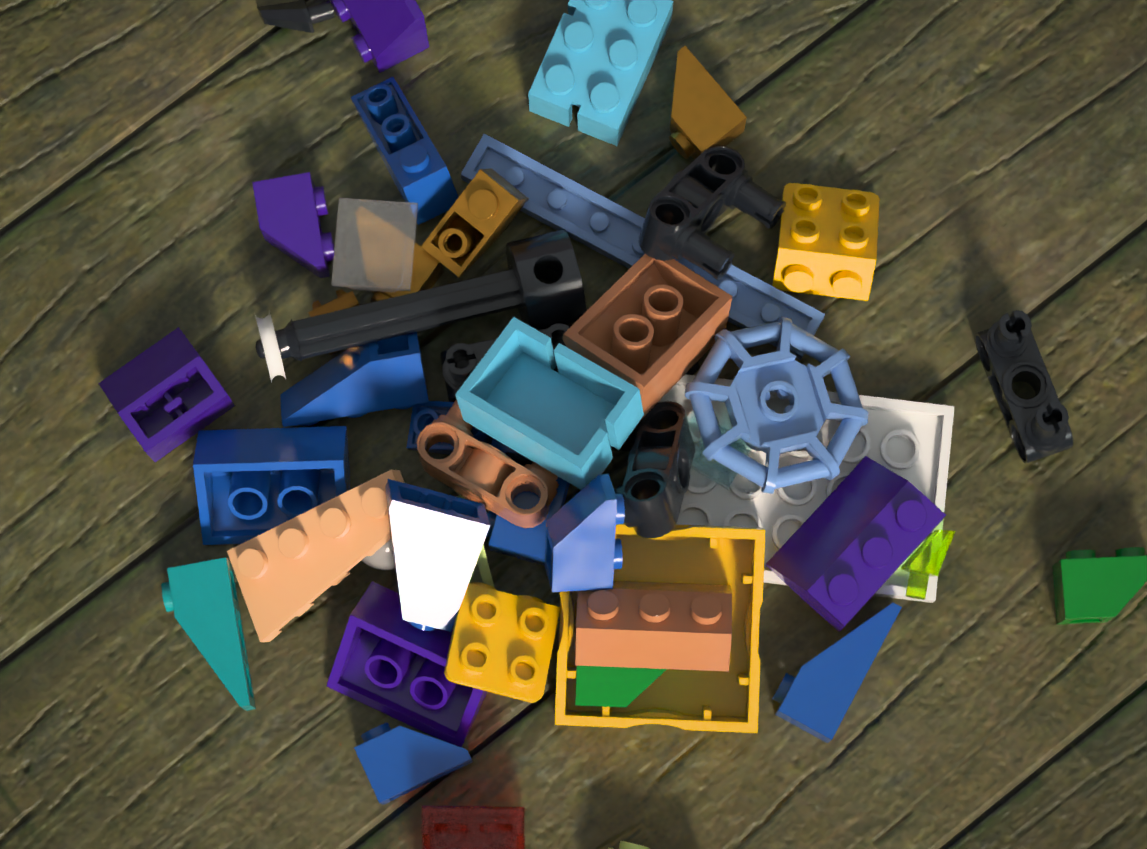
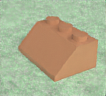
M644 254L563 334V341L567 348L639 388L645 416L715 344V335L726 329L733 296L675 259L666 261L656 260Z
M613 581V589L578 591L576 666L729 672L732 639V591L730 585Z

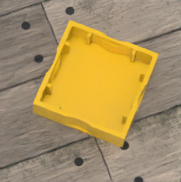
M676 524L674 529L666 535L657 538H644L636 534L633 527L628 528L626 525H616L615 538H620L623 562L621 569H614L613 581L730 585L732 591V639L729 672L667 669L627 707L575 705L577 672L575 658L578 591L560 592L561 608L559 649L557 652L555 725L628 728L643 724H661L692 731L758 733L760 687L758 648L760 608L763 603L765 529L757 527Z

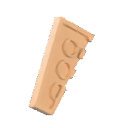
M391 469L227 551L260 642L272 641L282 632L281 628L295 616L300 617L315 604L313 601L330 586L338 585L350 574V569L364 557L372 556L391 539L385 486L388 479L405 483L400 470Z

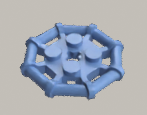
M783 316L777 322L731 332L723 329L715 335V344L695 378L685 386V397L691 401L705 447L702 454L708 461L714 459L761 487L762 493L773 494L775 489L821 478L827 480L834 479L840 474L839 466L861 426L868 424L869 412L862 407L847 361L850 355L845 349L838 350L794 325L792 318ZM776 342L777 345L776 352L753 357L745 350V348ZM790 345L821 362V364L814 367L809 363L807 366L795 360L797 356L790 353ZM728 359H732L740 370L730 387L714 384ZM826 375H832L840 404H834L830 401L823 379ZM771 392H776L779 399H788L790 405L785 407L783 414L776 413L767 406L766 403L770 399ZM712 400L725 402L733 428L721 435ZM826 419L837 420L840 422V425L829 445L825 448L817 438V435ZM740 438L744 440L750 449L763 451L766 453L765 466L730 445ZM805 449L813 459L778 468L779 456L783 453Z

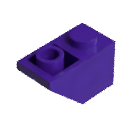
M310 172L252 182L259 227L265 241L319 278L330 277L328 262L336 261L332 233L322 232L320 216L328 214L324 187H315Z

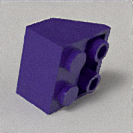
M179 327L98 383L121 419L154 462L163 458L198 433L199 430L204 429L235 407L226 391Z

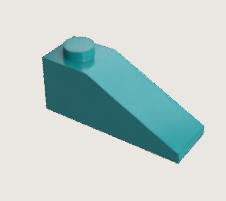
M225 557L167 568L169 582L161 584L166 611H174L176 620L238 705L246 711L256 709L234 570L231 562Z

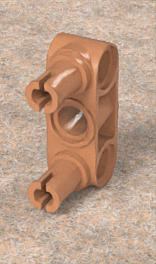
M457 399L446 416L440 415L437 420L434 419L432 424L426 426L420 432L417 439V450L424 471L431 477L454 489L463 498L484 504L486 510L492 511L516 526L533 528L546 519L549 505L557 494L556 489L559 484L556 480L558 476L535 462H532L531 465L525 464L523 467L497 448L473 438L471 430L474 426L463 420ZM438 442H446L454 447L451 455L444 459H434L428 455V451ZM523 491L534 492L540 498L539 503L531 509L518 508L513 504V500L517 494Z

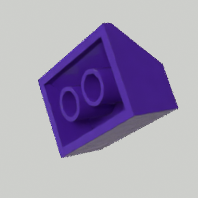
M330 0L340 21L343 23L350 19L357 35L351 37L362 61L366 63L372 59L379 73L429 48L424 15L415 0Z
M865 456L766 563V566L840 632L938 526L946 514L908 480Z
M373 581L350 614L326 687L461 748L488 693L487 691L453 683L446 679L444 669L453 627L451 632L437 628L432 631H426L412 626L408 621L402 619L398 593Z

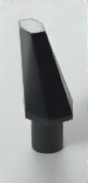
M304 0L257 7L264 24L314 33L313 24L335 18L329 0L306 6Z

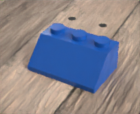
M347 427L199 430L193 470L203 545L242 544L349 491L350 462Z

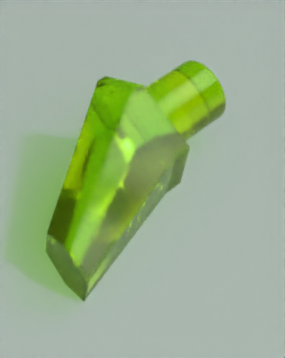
M935 530L901 566V570L909 572L905 596L922 600L926 598L929 577L939 576V570L956 531Z

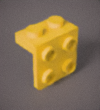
M786 184L782 200L786 202V207L781 214L779 243L772 286L781 291L868 301L877 260L879 196L872 192L823 187L812 184Z
M469 583L453 626L444 669L446 679L453 683L530 703L537 702L544 694L561 607L544 603L541 599L533 596H517L498 591L488 584Z

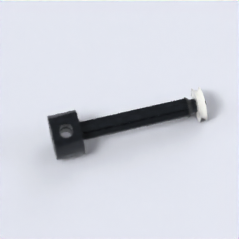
M565 229L508 242L506 244V255L509 270L301 320L292 321L291 319L286 327L280 330H274L270 311L265 318H258L255 315L260 339L256 341L255 345L256 352L260 358H265L272 383V379L277 375H281L286 379L282 359L292 357L302 362V359L518 308L522 322L536 330L549 328L554 324H566L577 321L587 310L582 279L572 243ZM546 278L554 283L545 284L540 282L538 279Z

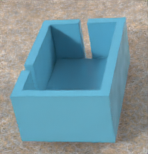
M569 0L568 14L563 13L528 93L529 111L569 127L573 119V104L580 107L577 113L578 131L618 146L672 21L673 1Z
M515 317L511 319L455 394L465 422L580 490L588 485L596 476L603 473L613 459L611 446L619 450L644 416L639 388L560 343L553 349L550 337Z

